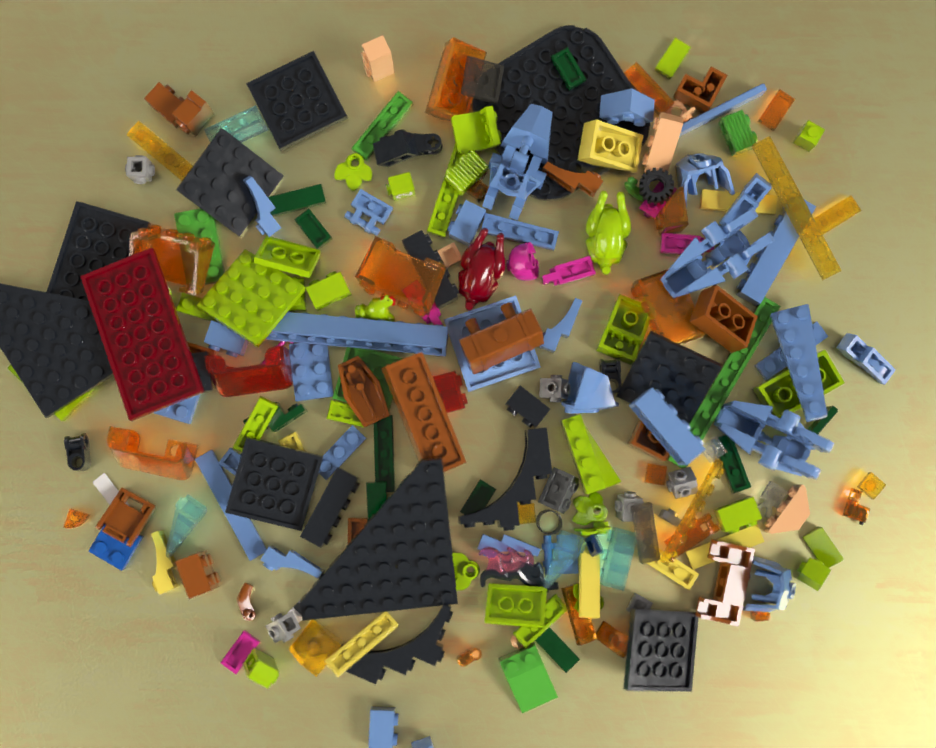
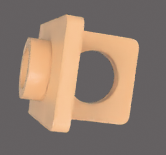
M676 100L667 106L664 112L672 114L671 109L679 107L682 111L680 117H683L684 123L693 118L691 115L696 108L692 107L690 110H687L682 102Z

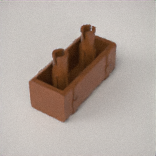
M505 303L500 308L506 319L482 330L476 318H471L465 322L471 335L459 339V342L473 375L483 370L486 371L492 366L544 344L543 332L531 308L516 314L512 303Z

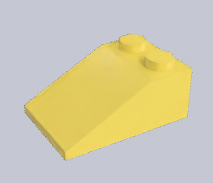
M599 120L586 122L583 127L578 160L596 166L635 173L638 169L643 135Z

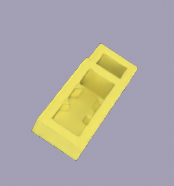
M164 530L151 534L157 555L156 575L152 576V585L154 590L159 592V595L179 586L171 569L176 567V558Z

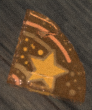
M70 509L63 528H76L83 525L88 520L90 514Z
M750 612L751 619L754 621H768L771 619L770 612Z

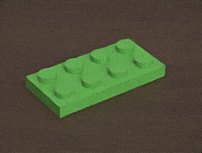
M201 208L174 213L187 287L193 288L216 283L225 273L215 219Z

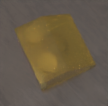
M314 619L310 621L289 650L303 667L317 677L326 666L325 660L334 654L344 641Z

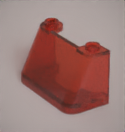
M283 345L271 347L266 351L265 364L245 367H229L226 365L225 359L219 355L204 356L206 369L217 392L223 397L284 390L290 388L293 384L290 352Z

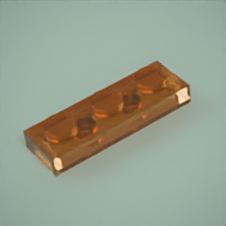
M637 62L624 73L636 91L655 100L654 111L658 116L660 112L665 113L674 105L675 102Z
M575 584L561 588L576 644L581 646L595 641L597 638L591 618L579 617V612L574 608L578 600L573 594V586Z

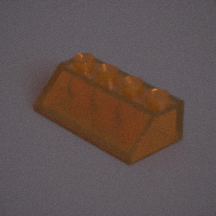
M454 37L447 41L442 52L425 113L446 121H451L454 115L469 113L487 52Z

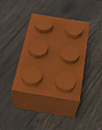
M716 284L700 292L690 322L729 352L733 353L748 347L758 316Z

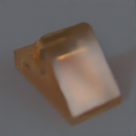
M603 621L593 637L624 659L627 654L628 636Z

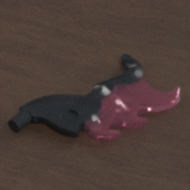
M493 547L483 548L479 552V555H486L489 560L486 570L480 575L481 587H485L487 579L496 578L506 581L519 579L526 586L547 587L548 593L550 590L559 589L558 582L548 583L544 579L542 565L539 562L534 564L533 554L529 550L524 549L525 556L520 555L511 547H507L508 554L501 553Z

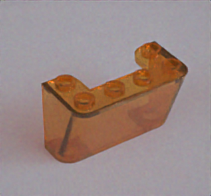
M150 225L148 228H140L138 231L130 233L129 256L152 247L156 251L166 281L184 285L179 287V292L194 296L203 292L215 243L211 238H198L192 233H178L176 229H162L160 225Z
M375 236L355 278L366 293L373 296L378 294L380 298L385 295H392L396 299L397 306L405 310L410 308L418 316L424 317L430 314L446 268L444 264L427 257L425 261L403 253L397 250L393 243Z
M669 269L635 280L632 284L631 293L634 298L643 301L641 307L650 318L648 323L652 331L682 346L705 337V333L690 322L695 308L690 294L673 298L665 289L661 278Z
M110 426L107 436V444L117 463L123 468L177 480H186L192 474L198 444L168 439L165 455L162 457L138 451L140 435L134 430ZM175 445H178L176 455L174 457L171 454V448Z

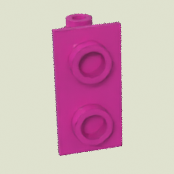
M659 181L652 192H661L664 189L663 183ZM645 200L639 209L644 211L645 217H653L655 219L667 202L664 201L662 205L660 203L654 205L652 202L648 204L647 200Z

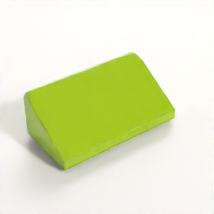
M816 527L802 537L815 557L823 562L827 568L844 560L822 527Z

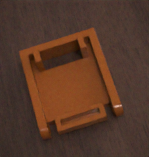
M121 488L97 523L96 529L101 530L106 525L102 531L103 533L123 544L129 538L126 545L131 547L156 510V506ZM130 498L143 505L140 510L141 512L125 504Z

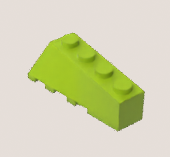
M581 414L560 421L584 493L590 494L620 483L621 480L585 426Z

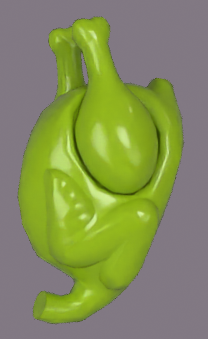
M604 190L601 191L597 204L590 213L586 223V232L589 238L585 242L592 262L599 265L604 275L610 273V268L613 264L620 263L627 248V241L624 239L631 232V221L626 210L623 192L617 193V209L611 204H605L608 194Z

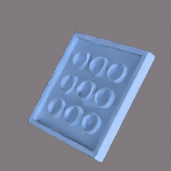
M516 295L444 319L468 392L541 368L534 348L531 351L524 352L492 366L486 371L483 370L473 375L463 354L459 339L471 335L465 322L471 318H476L481 330L501 322L506 318L500 307L509 302L512 303L516 314L521 313Z

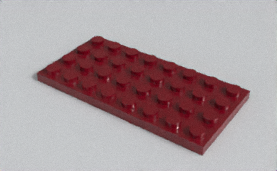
M151 247L80 276L129 421H134L205 392L154 248Z

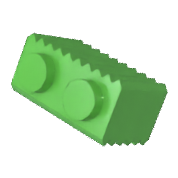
M743 110L724 116L718 122L731 156L751 150L757 145V135L754 131H751L749 126L750 118L747 114H744Z

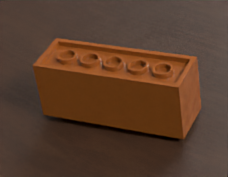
M417 353L381 368L418 461L422 458L442 456L444 472L467 463L423 353Z

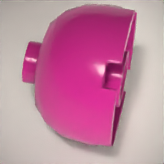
M531 242L515 246L509 254V260H506L507 270L511 271L513 276L521 281L536 280L539 277L538 259L535 260L533 254L536 251Z

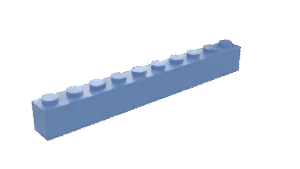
M288 311L265 340L414 354L422 352L425 355L446 356L448 327Z

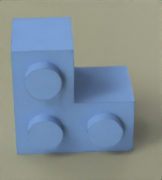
M632 88L601 95L600 118L606 120L609 124H617L619 121L625 120L633 122L635 126H644L645 123L653 122L655 100Z

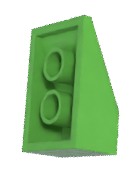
M534 642L527 648L523 647L499 658L500 665L522 713L558 698Z

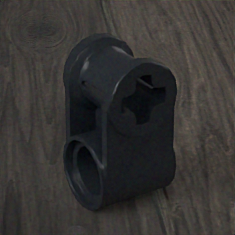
M414 133L418 156L436 155L442 151L443 145L439 135L434 133ZM432 141H436L435 147L431 146Z
M620 358L607 361L600 359V373L607 375L609 381H613L616 384V390H612L613 395H615L622 386Z
M83 433L77 437L66 436L64 438V446L68 467L75 471L88 470L91 466L87 434ZM81 457L82 465L77 467L76 461Z

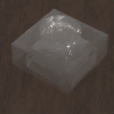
M716 436L702 445L705 448L702 453L710 464L727 452Z

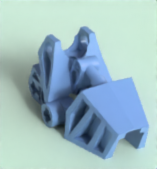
M531 104L510 129L500 146L505 149L503 155L493 153L488 168L490 169V186L482 207L492 210L500 190L508 196L516 197L509 217L518 221L528 195L536 188H542L547 173L538 169L541 163L546 164L548 161L553 112L542 106ZM528 150H530V153L534 155L526 174H524V170L529 156L526 154Z
M753 208L727 225H718L714 221L701 230L706 239L699 242L695 237L661 278L665 289L673 298L726 281L722 275L727 272L735 279L749 270L747 264L751 257L775 241L769 232L750 245L746 236L740 231L741 228L758 217ZM718 244L717 248L705 256L706 260L702 261L703 257L701 254ZM728 258L727 261H725L724 263H722V264L719 265L718 267L714 268L715 266H717L718 264H720L721 262H723L725 259Z
M731 401L723 404L713 425L749 455H751L752 451L761 454L762 456L758 462L760 465L773 471L777 469L817 480L821 470L805 461L808 459L811 450L816 449L820 452L830 453L834 446L833 442L805 429L799 422L801 417L791 411L784 410L781 418H778L771 414L773 406L741 401ZM765 425H768L787 434V437L774 435L771 438L762 429H764Z

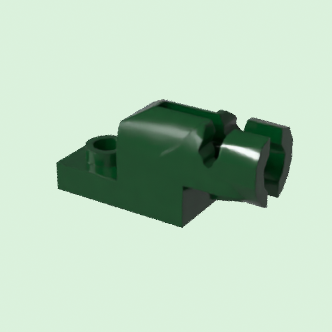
M274 402L278 404V407L267 427H270L272 432H277L308 411L303 404L298 405L296 403L287 409L289 412L286 413L279 402Z

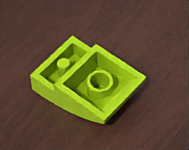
M619 294L596 351L615 359L620 358V361L632 365L643 342L655 308Z

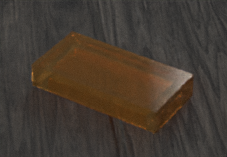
M779 89L758 122L774 131L795 99Z

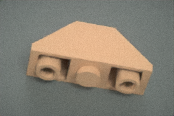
M803 484L793 485L787 492L789 496L785 501H781L778 504L776 514L768 518L763 531L773 534L799 530L810 515L806 487Z

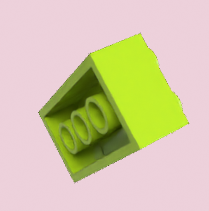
M826 350L817 352L825 395L845 382ZM788 369L753 388L760 403L773 406L771 414L778 418H781L784 410L795 412L802 408Z

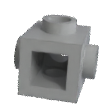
M136 155L135 157H127L125 172L134 183L146 184V182H152V176L155 175V166L146 156Z
M562 375L540 378V398L550 399V402L561 403V399H568L571 390L569 380L563 379Z
M691 467L668 472L669 481H666L669 492H673L675 499L698 493L697 479Z
M632 491L618 494L614 505L616 517L622 522H641V515L644 511L643 499L636 495V492Z
M292 611L285 615H282V613L275 615L271 618L272 622L266 625L268 634L274 643L281 640L283 643L294 637L293 633L301 629Z

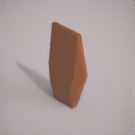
M356 356L339 364L338 369L344 398L362 425L367 427L390 416L380 382L361 358Z

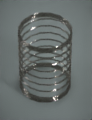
M543 510L536 518V525L544 534L555 535L562 529L563 521L557 512ZM546 512H554L559 520L558 527L552 532H543L539 524L541 516Z

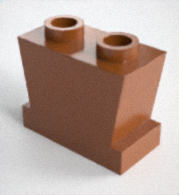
M191 90L187 98L172 115L176 118L174 122L180 126L179 128L187 135L191 133L196 137L208 119L210 120L213 117L214 113L207 102Z

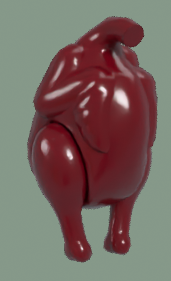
M482 228L475 241L465 250L461 257V267L463 270L458 273L459 294L465 297V308L468 311H471L479 302H487L499 286L497 280L503 276L506 266L503 250V233L497 234L496 247L492 242L482 244L488 234V229Z

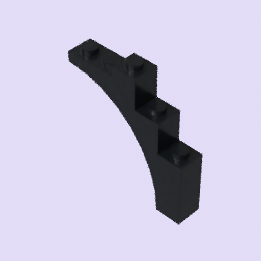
M547 427L525 430L523 460L509 488L487 507L474 513L458 516L460 525L464 524V528L475 527V523L483 522V525H492L497 520L498 527H503V531L515 530V526L520 525L517 502L520 505L531 504V500H536L533 476H536L537 480L546 479L547 474H552Z
M443 604L436 618L415 638L389 649L370 650L347 669L346 672L376 684L378 679L382 681L386 672L383 666L406 675L407 671H412L416 660H413V657L433 666L436 665L437 661L441 663L445 651L442 650L443 645L438 643L437 640H442L445 630L442 629L445 621L449 623L452 617L451 605Z

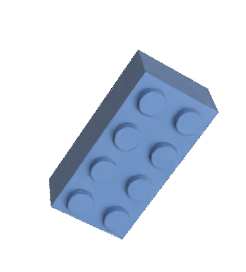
M651 388L646 390L628 406L679 466L688 465L705 450L702 446L704 444L697 435L693 436L689 431L691 428L684 420L681 421L676 416L678 412L671 404L667 405L663 400L665 397L658 389L654 390Z

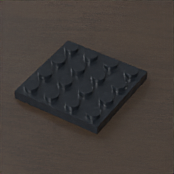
M314 51L246 83L280 151L348 118Z
M220 128L176 188V191L240 237L257 214L253 196L243 180L248 176H252L266 196L269 197L284 175L226 130Z
M650 331L616 397L632 403L646 390L651 388L654 390L658 389L665 398L663 400L667 405L671 404L678 412L676 416L681 421H686L689 425L721 370L722 364Z
M246 436L225 513L302 531L323 456Z
M631 608L624 690L692 692L699 617L695 616L696 612Z

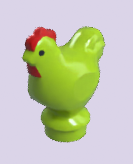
M385 295L381 298H372L369 305L364 303L356 305V318L383 319L395 322V317L389 312L388 307L394 306L396 299L392 295Z

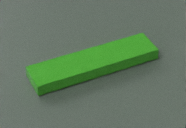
M398 91L354 144L352 150L360 154L367 161L374 153L373 143L379 141V138L383 136H388L413 105V102Z

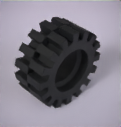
M653 168L652 171L649 169L646 171V174L643 173L642 179L639 182V194L644 201L647 200L648 204L652 202L654 205H657V203L662 205L664 201L667 202L669 197H672L674 180H672L673 176L671 174L668 175L669 171L665 170L663 172V168H659V170ZM652 181H661L664 189L659 193L652 192L649 189V184Z

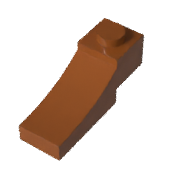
M548 161L542 172L547 173V177L571 193H574L576 188H579L592 198L603 183L601 176L596 172H571L561 169Z

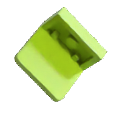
M493 106L485 107L477 112L454 115L451 118L458 153L464 154L465 152H471V150L491 149L501 144V133L497 129V114L493 110Z

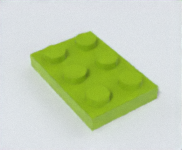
M266 235L254 256V263L310 278L320 258L321 250Z
M489 583L485 623L544 628L547 587Z

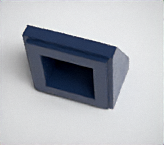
M592 534L585 538V543L592 557L604 553L597 534Z

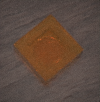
M647 464L644 483L665 485L667 466Z

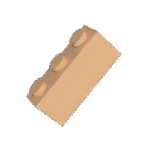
M383 35L362 44L363 52H361V56L368 77L371 76L375 82L394 73L391 51Z
M660 112L659 118L655 117L652 128L655 129L653 136L650 135L647 147H650L649 152L644 154L642 160L644 172L649 169L652 171L653 168H656V170L663 168V172L665 170L669 171L683 126V117Z

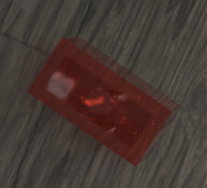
M456 371L433 376L447 414L464 410L465 404H468L466 394H461L460 386L463 383L460 374L456 375Z

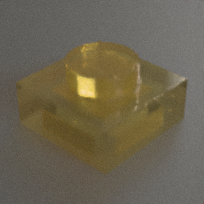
M869 472L857 487L869 498L875 499L886 484L872 472Z
M534 503L517 505L520 524L536 523Z

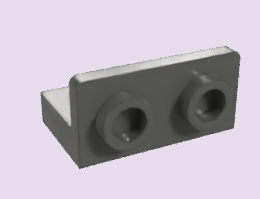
M553 467L552 474H550L538 502L564 514L571 505L573 493L579 487V478Z

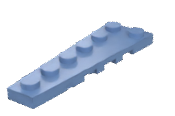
M805 304L771 313L770 318L806 422L826 418L827 410L809 305Z

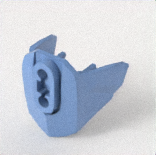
M704 153L688 154L675 165L679 205L682 210H686L687 189L689 194L698 195L696 182L699 175L703 173L707 176L708 184L714 185L715 189H718L719 185L727 189L731 195L735 194L729 170L724 166L720 157Z
M577 362L572 363L568 378L571 387L568 399L561 401V405L565 407V413H597L599 409L619 407V403L614 400L607 375Z
M754 556V565L770 570L757 569L755 575L764 576L773 583V591L765 596L752 594V600L776 605L747 604L742 610L758 612L785 610L788 599L794 598L796 583L790 582L792 580L791 570L783 568L777 562Z

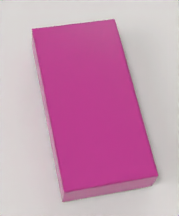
M244 630L220 663L234 674H237L252 649L256 648L260 641Z

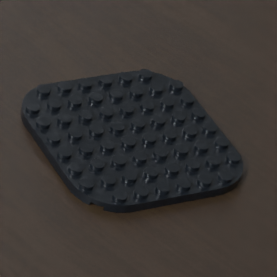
M566 25L552 30L484 72L474 86L472 110L477 112L485 107L493 106V110L497 114L496 124L497 129L501 133V144L510 129L531 104L550 110L553 113L548 162L567 171L576 173L593 171L601 176L612 168L596 166L578 160L584 123L593 120L607 123L606 120L600 118L601 95L631 88L634 89V87L603 40L595 32L588 28L583 29L575 27V25ZM567 47L586 78L585 82L571 90L567 88L551 60L552 55ZM622 120L617 124H611L643 135L641 148L648 138L650 123H645L644 126H635L633 122ZM500 144L494 148L502 156L505 149L500 147ZM528 150L526 154L529 156L524 170V174H526L534 155L530 153V150ZM541 163L538 170L542 171L545 164ZM546 176L542 188H536L529 196L543 201H556L572 193Z

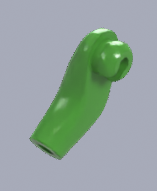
M629 177L628 181L624 184L625 189L632 197L644 202L639 194V187L636 186L638 180Z

